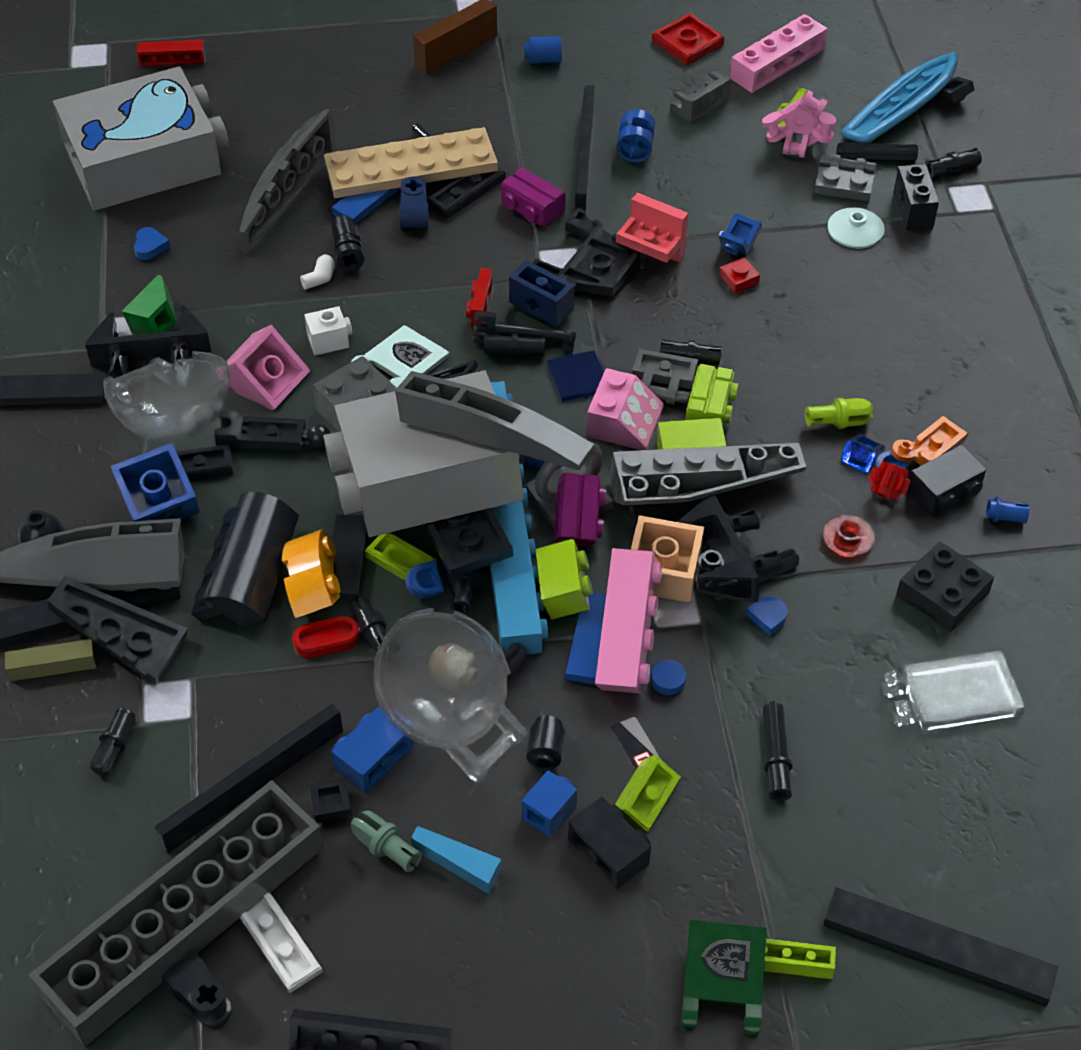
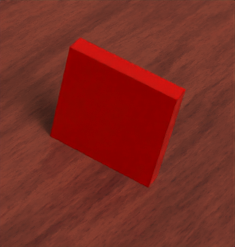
M691 13L652 33L653 42L685 65L724 45L725 40L723 35Z

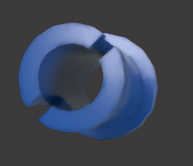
M995 497L994 500L989 499L986 505V518L991 519L994 523H997L998 520L1026 524L1030 513L1029 503L1001 501L1000 497Z

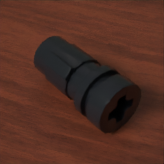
M346 215L338 216L331 224L336 264L343 271H355L365 261L362 244L360 243L359 229L357 225H354L351 217Z

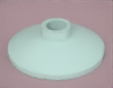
M845 208L835 212L830 217L827 226L828 233L834 241L854 249H864L876 245L883 238L885 230L882 220L876 214L862 208Z

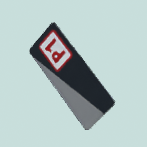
M636 717L611 726L635 769L638 768L642 760L654 754L659 757Z

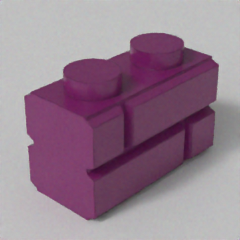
M521 167L513 176H509L502 182L501 202L507 209H514L522 214L530 223L535 222L546 228L554 219L556 220L564 214L566 193Z
M565 472L557 479L554 543L574 539L577 546L590 547L597 541V538L602 537L604 522L603 519L598 518L599 506L603 507L606 490L605 487H600L601 477Z

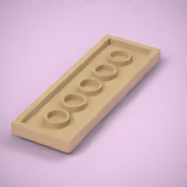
M485 127L323 154L334 199L399 188L404 179L413 176L423 179L425 183L498 171V162Z

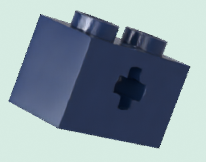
M526 260L509 276V303L557 327L574 311V284Z

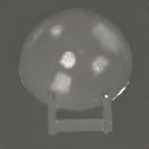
M192 351L193 359H178L173 364L157 357L150 360L149 365L117 378L110 376L103 379L105 399L111 412L120 423L136 435L158 442L186 440L208 428L218 418L224 408L230 387V372L227 361L218 355Z
M426 608L406 615L397 621L386 633L374 659L372 673L374 691L381 712L388 722L403 736L422 745L439 749L444 748L461 769L475 782H481L488 774L487 769L514 743L520 744L527 737L526 729L504 705L507 698V675L511 672L503 650L492 634L477 621L457 611L450 615L434 612V608ZM496 724L504 734L477 758L467 745L474 743L487 734L492 726Z

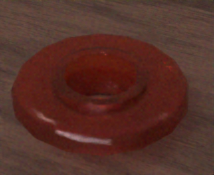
M840 515L832 518L825 524L823 529V539L828 548L834 553L845 557H857L865 554L872 548L875 540L874 531L870 525L861 518L851 515ZM850 531L857 536L849 538L841 532Z

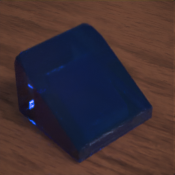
M858 434L847 441L841 461L864 473H868L886 447L864 435Z

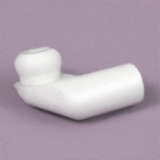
M320 256L316 261L314 272L300 276L305 290L330 281L335 269V262L331 256Z

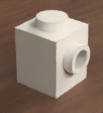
M339 306L304 314L307 336L314 356L349 348L348 335L352 334V327L349 317L343 318Z

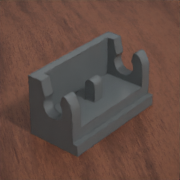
M711 71L708 73V76L714 79V82H705L703 87L695 90L688 96L681 91H677L673 96L679 99V101H673L670 104V109L692 123L729 100L731 79L723 77L716 71Z

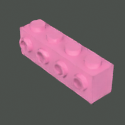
M806 14L800 16L735 54L731 60L730 79L749 92L754 93L825 49L828 28Z
M612 548L595 684L601 690L642 694L643 684L647 685L649 682L650 664L646 663L647 650H652L654 644V630L650 629L651 616L656 617L658 611V596H654L655 583H660L662 578V563L658 562L653 551Z

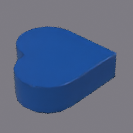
M145 227L136 233L137 241L134 244V251L136 257L140 260H150L170 248L169 239L154 228Z

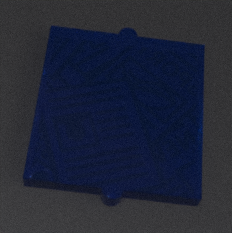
M595 350L577 354L568 353V356L547 360L548 368L562 402L581 397L587 399L589 396L595 395L604 374Z

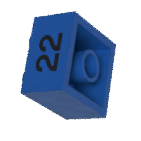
M173 443L111 466L115 481L132 521L182 520L200 513L196 495Z

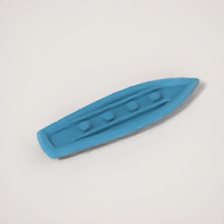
M954 51L939 56L900 76L870 101L841 130V136L857 143H870L929 102L946 86L955 73L958 64V53Z

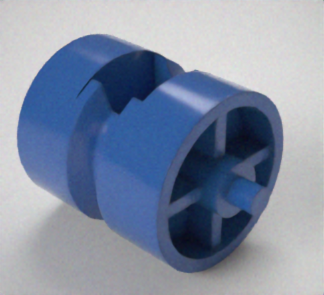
M634 109L627 111L622 116L617 140V151L625 160L640 162L651 155L656 123L650 113Z

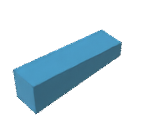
M419 826L416 827L411 837L412 847L421 851L423 856L488 895L490 894L502 870L500 858Z

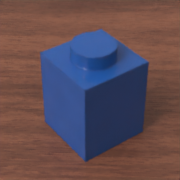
M548 770L521 800L522 819L551 838L577 808V789L566 777H558Z

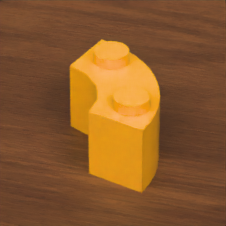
M324 529L288 541L283 549L282 562L287 566L290 577L284 578V583L295 618L331 606L340 598V584L334 575V555L336 554L333 540L330 536H326Z

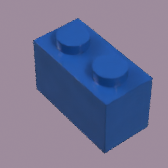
M380 705L372 713L364 715L359 721L358 726L348 736H343L336 742L331 751L334 770L366 794L414 747L412 728Z

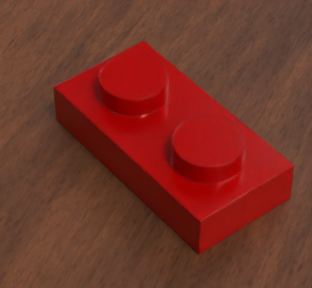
M481 268L478 280H473L471 297H473V300H468L466 307V318H471V331H474V323L481 322L475 320V313L477 311L488 312L493 292L492 269Z

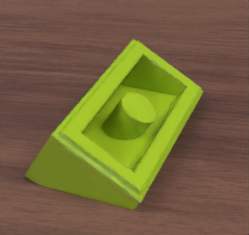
M654 754L641 761L615 805L622 810L626 821L632 827L647 833L681 776Z

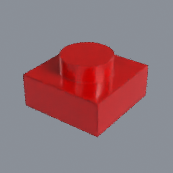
M745 257L720 267L719 276L734 293L754 286L760 281V274Z

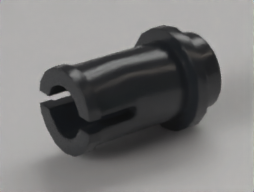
M707 550L702 553L698 559V566L700 568L698 574L701 575L714 571L716 567L724 565L725 562L722 555L716 550Z

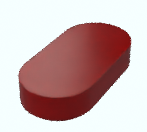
M339 616L304 624L298 627L292 636L295 652L304 658H315L349 650L355 647L360 640L359 624L355 619L348 616Z

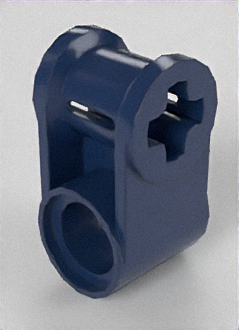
M408 177L401 182V203H399L400 229L428 228L426 183L419 177Z

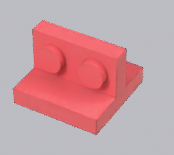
M636 193L631 200V217L617 232L616 242L666 263L670 259L680 262L685 256L688 213Z

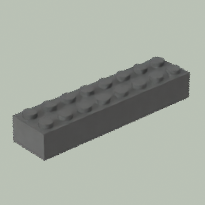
M271 780L29 973L28 976L38 996L77 1040L86 1047L163 982L161 976L190 952L194 951L196 954L236 922L245 911L248 912L259 903L265 894L271 893L324 848L320 826Z

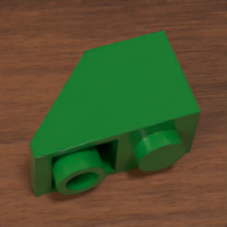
M157 275L122 310L123 316L133 335L168 332L176 323L173 300L161 275Z

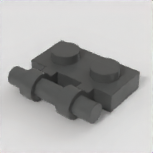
M833 154L832 156L821 155L819 166L830 168L819 167L814 194L869 202L874 175L863 174V172L874 174L876 163L865 161L866 158L857 157V160L841 158L839 154ZM838 169L851 170L855 172L842 171Z
M638 349L632 374L642 380L659 399L666 400V404L675 405L676 402L688 404L690 392L680 391L679 387L692 389L698 359ZM652 382L669 386L668 388L653 386Z

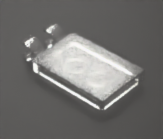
M1002 651L905 665L901 673L898 671L885 673L886 683L881 684L883 693L887 698L907 693L910 696L911 701L900 700L895 702L897 711L892 712L895 725L905 726L919 722L922 731L1019 716L1023 714L1025 709Z

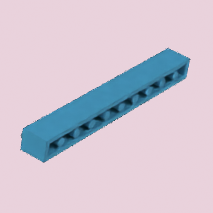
M504 381L491 382L495 395L513 402L512 393L506 394ZM520 464L521 480L524 483L523 464ZM522 488L524 500L491 508L513 547L514 555L490 565L501 656L512 645H518L527 654L542 653V639H548L546 618L540 619L539 612L544 611L541 591L536 592L535 585L540 584L538 566L532 565L531 558H536L534 538L528 539L527 533L532 532L530 513H524L523 509L528 507L526 488Z

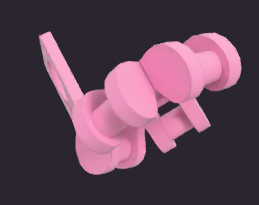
M807 90L803 97L784 109L770 113L762 119L763 127L768 130L766 134L768 142H777L786 136L783 147V154L789 155L790 152L799 154L800 158H805L807 147L817 141L821 143H831L833 141L834 132L832 128L836 126V117L831 113L823 112L827 100L822 98L819 101L812 96L813 92ZM784 120L786 125L778 127V124ZM794 133L803 135L802 143L792 142Z

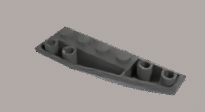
M411 371L395 390L400 422L576 470L582 468L594 450L593 443L531 409L475 387Z
M799 443L613 452L608 478L613 500L621 505L679 503L803 472L806 469V464Z
M181 519L113 522L85 526L49 534L13 546L0 552V583L57 587L65 576L96 590L133 592L138 589L147 588L166 590L172 587H180L185 555Z

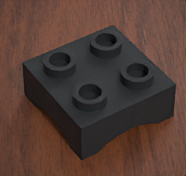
M939 541L900 579L896 595L905 602H910L923 608L943 628L952 632L969 610L990 593L994 576Z

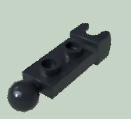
M220 411L218 415L221 428L215 429L214 438L216 446L230 444L231 451H239L240 448L301 451L303 441L308 442L315 448L325 447L323 435L330 434L331 432L323 424H315L306 429L305 419L242 416L241 412Z

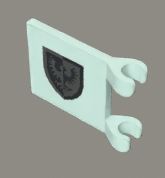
M404 325L365 355L355 356L351 362L363 356L372 365L393 376L394 378L390 382L397 388L411 371L427 374L447 359L450 352Z

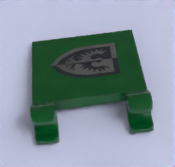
M690 920L681 1017L682 1027L695 1028L697 1026L699 1000L746 1005L744 1033L747 1035L759 1034L762 1015L767 928Z

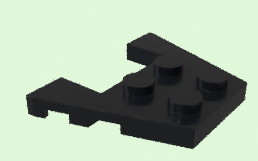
M577 207L565 222V231L586 238V240L564 268L556 267L539 259H535L532 263L574 284V291L613 296L640 262L641 252L617 243L616 234H609L603 229L602 223L596 219L592 221L586 216V211Z

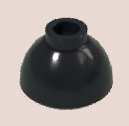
M34 510L28 513L19 527V543L22 544L65 530L62 523L54 515L41 510Z

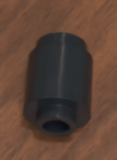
M543 715L538 717L530 727L526 758L530 764L539 770H550L559 766L562 762L565 729L560 719L550 715Z

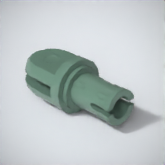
M369 810L360 812L358 814L359 818H353L351 822L353 834L361 843L369 848L372 855L377 858L388 856L406 872L414 870L410 862L414 866H418L422 859V852L416 850L400 838L398 826L390 822L387 823Z

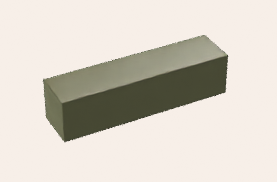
M90 639L5 652V671L10 682L97 668L96 650L93 641Z

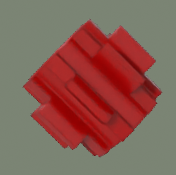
M880 462L879 467H873L868 482L872 483L870 491L886 499L898 501L900 495H906L911 480L906 479L909 471L892 463Z

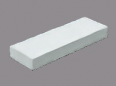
M270 892L265 894L264 898L248 912L245 911L242 914L240 920L289 993L323 973L321 966Z

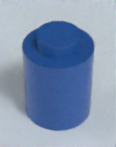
M529 37V42L524 43V58L529 59L530 64L561 62V37Z

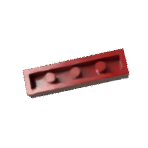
M203 40L138 42L137 57L139 66L205 63Z

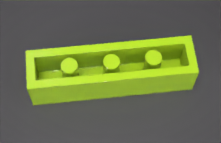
M766 939L764 971L832 979L835 971L836 947Z

